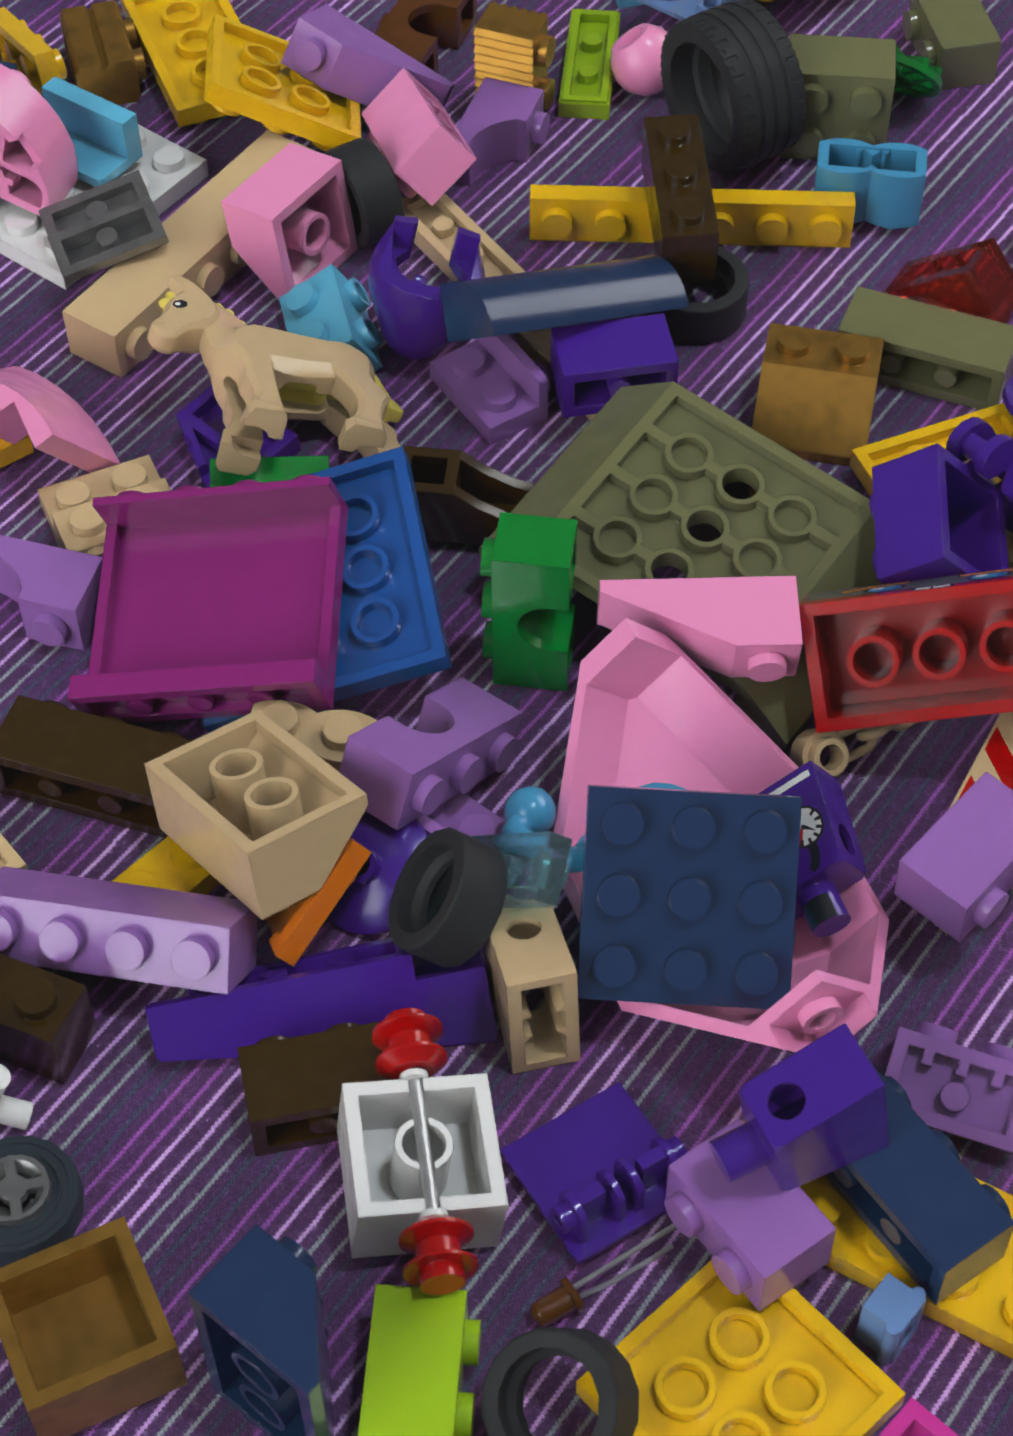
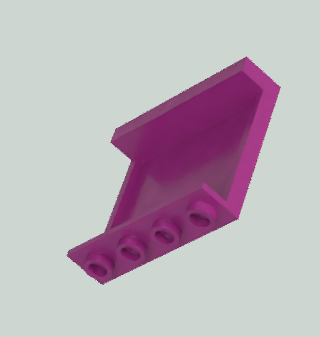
M300 475L293 480L274 482L242 480L234 485L207 488L185 485L173 491L151 493L128 490L120 492L117 496L93 498L92 506L107 524L89 672L86 675L70 676L68 700L78 711L100 717L114 716L126 723L243 716L251 713L254 703L266 700L296 702L314 711L333 710L348 507L330 476Z

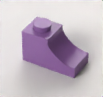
M488 77L484 78L457 125L458 130L477 160L455 183L470 186L474 179L482 172L504 162L521 161L527 163L536 144H543L549 130L550 115L544 112L543 89Z
M0 535V593L18 602L27 638L37 640L48 646L60 645L82 651L85 650L94 631L103 557Z

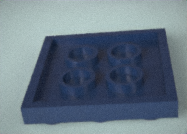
M588 784L577 965L578 999L769 1009L791 990L802 798L788 795Z

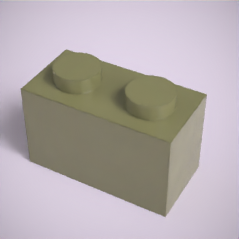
M910 0L909 10L904 11L902 18L904 36L907 41H912L917 51V56L927 57L930 59L929 65L943 69L940 76L943 81L941 90L994 83L1002 40L980 0Z

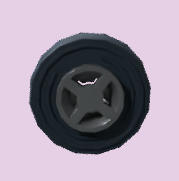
M32 1135L10 1136L0 1139V1267H4L72 1238L83 1217L84 1187L73 1160L55 1143ZM26 1200V1201H28L29 1203H28V1205L23 1209V1208H22V1203Z

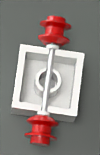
M402 1008L389 1013L383 1021L374 1027L371 1034L373 1044L380 1050H383L376 1058V1071L379 1075L389 1080L342 1083L337 1134L352 1258L399 1254L415 1255V1258L404 1265L402 1269L403 1279L411 1285L420 1287L423 1293L444 1295L461 1289L466 1284V1279L473 1276L479 1268L478 1258L474 1254L461 1249L499 1246L509 1204L487 1073L431 1077L442 1070L448 1061L446 1050L441 1045L436 1044L443 1035V1024L437 1017L426 1014L421 1009Z

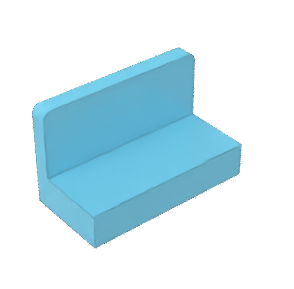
M55 76L41 87L43 97L58 114L75 145L78 179L97 187L119 177L143 156L136 113Z

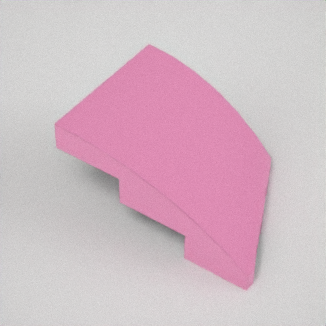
M11 366L0 369V439L15 445L29 434L35 449L90 473L120 464L110 443L94 420L61 388L39 374L22 367Z

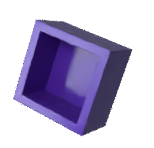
M937 443L872 467L873 494L870 496L869 505L875 522L876 549L872 554V564L878 581L886 584L1008 568L1002 491Z

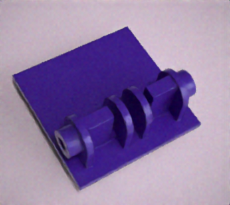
M620 1082L500 1149V1155L578 1266L667 1213L664 1201L666 1198L668 1166L687 1153L685 1146L678 1137L672 1136L665 1140L659 1136Z

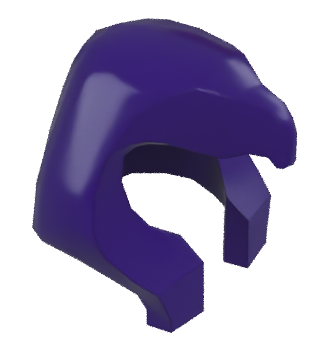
M395 215L394 222L377 244L370 259L367 280L382 336L390 349L396 354L409 359L427 360L438 354L450 343L447 340L441 292L439 287L426 285L425 276L416 274L414 280L411 281L398 270V266L410 258L418 227V218ZM458 227L449 267L456 276L457 281L485 278L479 246L480 234Z

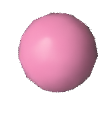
M649 23L639 24L624 33L613 44L610 60L611 69L617 83L628 93L652 96L664 90L660 62L663 41L668 32L663 27Z

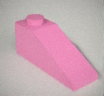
M796 576L599 581L597 624L613 630L625 618L668 635L696 664L730 678L749 677L758 682H771L784 676L796 675L803 646Z

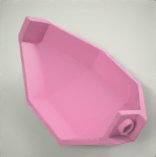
M625 618L580 663L553 839L569 846H575L581 836L585 834L588 784L640 787L651 783H668L687 790L758 794L799 767L668 635ZM554 868L580 923L583 871L567 873ZM864 876L862 880L839 893L851 916L850 923L841 931L827 937H815L804 915L795 920L791 990L769 1009L629 1001L617 1002L621 1011L792 1052L801 1050L845 1023L851 1033L855 1035L877 1017L889 918Z

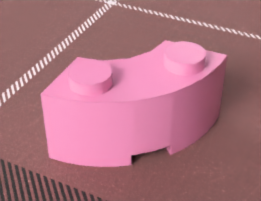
M0 63V198L39 215L38 210L64 200L77 182L78 163L75 145L58 114L46 99L31 86L29 79L20 71L9 69Z

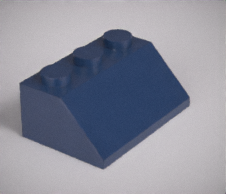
M256 1224L188 1293L213 1390L266 1436H334L332 1374L326 1340L328 1332L324 1327L321 1310L323 1301L318 1291L316 1279L317 1265L307 1251L297 1242L286 1236L278 1242Z

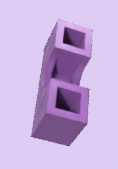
M460 677L425 696L416 730L401 724L390 716H386L350 735L339 772L367 793L369 805L365 810L366 812L398 830L422 815L428 816L432 814L439 805L459 793L465 794L469 792L476 783L496 771L503 772L512 763L517 754L519 740L516 738L523 712Z

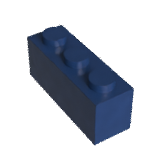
M874 1067L885 1084L890 1146L824 1176L918 1286L926 1291V1295L936 1305L1004 1257L1013 1232V1220L1002 1196L993 1187L987 1184L981 1185L961 1163L959 1153L952 1141L940 1130H931L912 1109L910 1099L904 1088L891 1076L883 1077Z

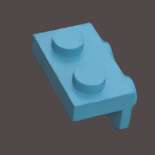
M331 264L306 281L297 284L279 298L287 332L327 341L344 342L364 353L371 361L374 372L383 367L377 347L382 343V339L367 312V308L371 306V301L366 290L356 278L353 277L348 280Z

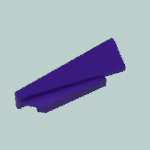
M392 938L301 956L294 967L283 960L257 965L228 995L188 989L189 996L152 1002L145 1006L155 1055L162 1062L238 1058L237 1047L253 1045L269 1036L282 1035L291 1038L323 1032L333 1025L346 1022L359 1025L377 1021L380 1023L389 1013L402 1008H418L426 1014L437 1017L442 1022L444 1029L442 1037L436 1042V1044L441 1046L492 1043L497 1038V1028L487 975L480 951L461 966L443 968L427 960L413 963L412 955L395 945Z

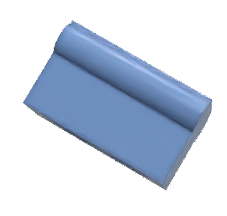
M887 1273L863 1304L855 1338L877 1353V1361L880 1365L887 1366L890 1363L893 1364L917 1332L927 1300L926 1291L918 1286L911 1289L896 1277Z

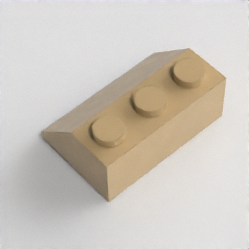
M259 709L144 764L159 828L261 920L277 912L284 911L294 903L321 890L369 805L367 793Z

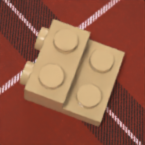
M149 455L37 489L41 507L59 548L103 557L107 524L92 506L93 498L117 496L120 492L128 490L143 493L171 491L166 478H160Z

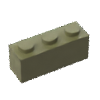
M857 286L838 328V332L884 338L877 383L980 410L1000 404L1003 388L1013 370V325Z

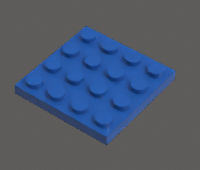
M403 446L308 474L319 477L330 476L348 507L333 702L453 668L410 461ZM243 716L203 718V725L210 733Z

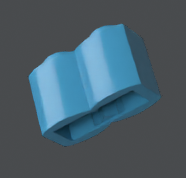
M847 138L819 141L814 191L855 192L856 208L854 223L866 221L886 229L917 226L926 180L928 150L906 143H882L873 146L863 141Z

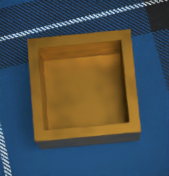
M124 1216L0 1268V1339L37 1436H71L188 1384L178 1346Z

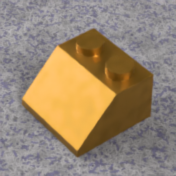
M770 323L762 360L752 429L804 460L850 466L852 449L868 444L884 338Z

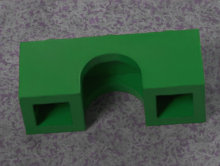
M500 512L495 538H484L480 574L481 576L491 577V580H485L481 616L482 618H492V621L487 620L485 624L482 656L483 658H493V684L567 692L575 646L576 604H570L577 564L578 520Z

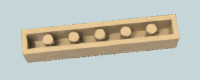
M266 130L162 222L169 243L115 264L62 311L70 352L121 378L140 361L145 360L153 350L147 339L151 323L159 318L164 311L159 306V301L165 298L166 292L170 291L168 281L172 275L182 276L192 281L209 297H213L218 293L222 285L243 266L248 265L231 245L221 201L290 142L300 146L303 145L270 130Z

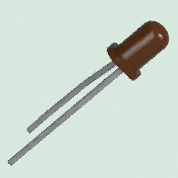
M672 1223L573 1285L567 1277L561 1279L559 1287L531 1304L530 1316L534 1323L544 1328L572 1311L580 1313L585 1310L582 1299L616 1284L663 1256L674 1247L670 1243L611 1280L580 1294L577 1292L578 1288L676 1229V1226Z

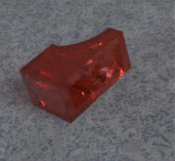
M991 238L907 262L884 293L1007 323L1011 318L1010 312L1013 310V270L995 239Z

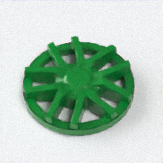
M896 46L894 93L916 98L937 96L943 85L940 77L943 69L929 65L930 59L927 57L905 55Z

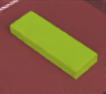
M589 9L571 10L559 96L558 117L609 120L614 75L610 63L611 49L613 44L619 39L621 12Z

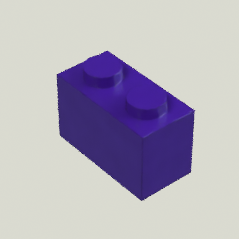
M664 313L551 328L550 370L563 418L597 414L620 387L672 381L678 383L679 360Z

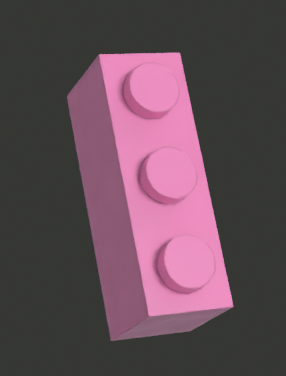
M404 67L361 113L371 130L366 135L367 139L380 150L388 162L399 190L411 199L418 193L433 206L477 160L440 100Z

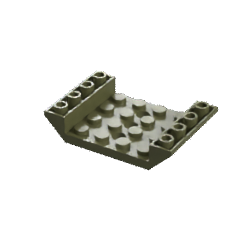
M674 381L620 387L510 512L514 514L578 520L577 564L573 589L597 604L600 580L655 579L652 572L659 567L665 566L678 568L684 573L686 578L796 576L799 604L808 593L883 584L877 580L872 564V554L876 549L875 522L870 511L869 498ZM743 482L750 485L756 494L747 499H736L729 496L723 487L729 483ZM710 524L719 530L721 536L710 542H702L692 537L688 529L693 525ZM497 528L489 536V538H495ZM482 545L479 548V555L482 552ZM804 641L796 675L784 676L776 681L758 682L749 677L730 678L698 665L705 673L737 692L735 704L783 750L787 749L814 714Z

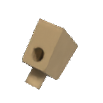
M521 899L505 900L501 915L485 945L490 990L512 1073L517 1074L581 1061L577 971L554 909L545 904L530 907L526 901ZM539 988L545 995V1001L540 1008L530 1011L524 991Z

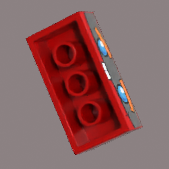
M1013 568L808 593L799 604L816 733L1013 712Z

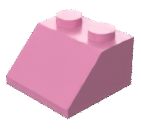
M290 142L221 201L232 247L278 300L294 286L311 278L327 266L333 264L338 268L359 249L356 242V233L342 161L332 156Z

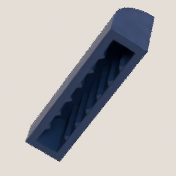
M657 255L439 284L448 342L493 337L689 307L684 285L678 273L666 259Z

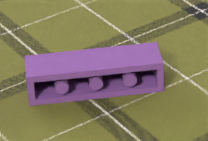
M5 866L0 868V953L38 967L226 995L256 967L258 916L239 899Z

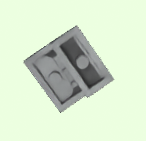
M139 170L38 210L48 235V241L66 284L169 243Z

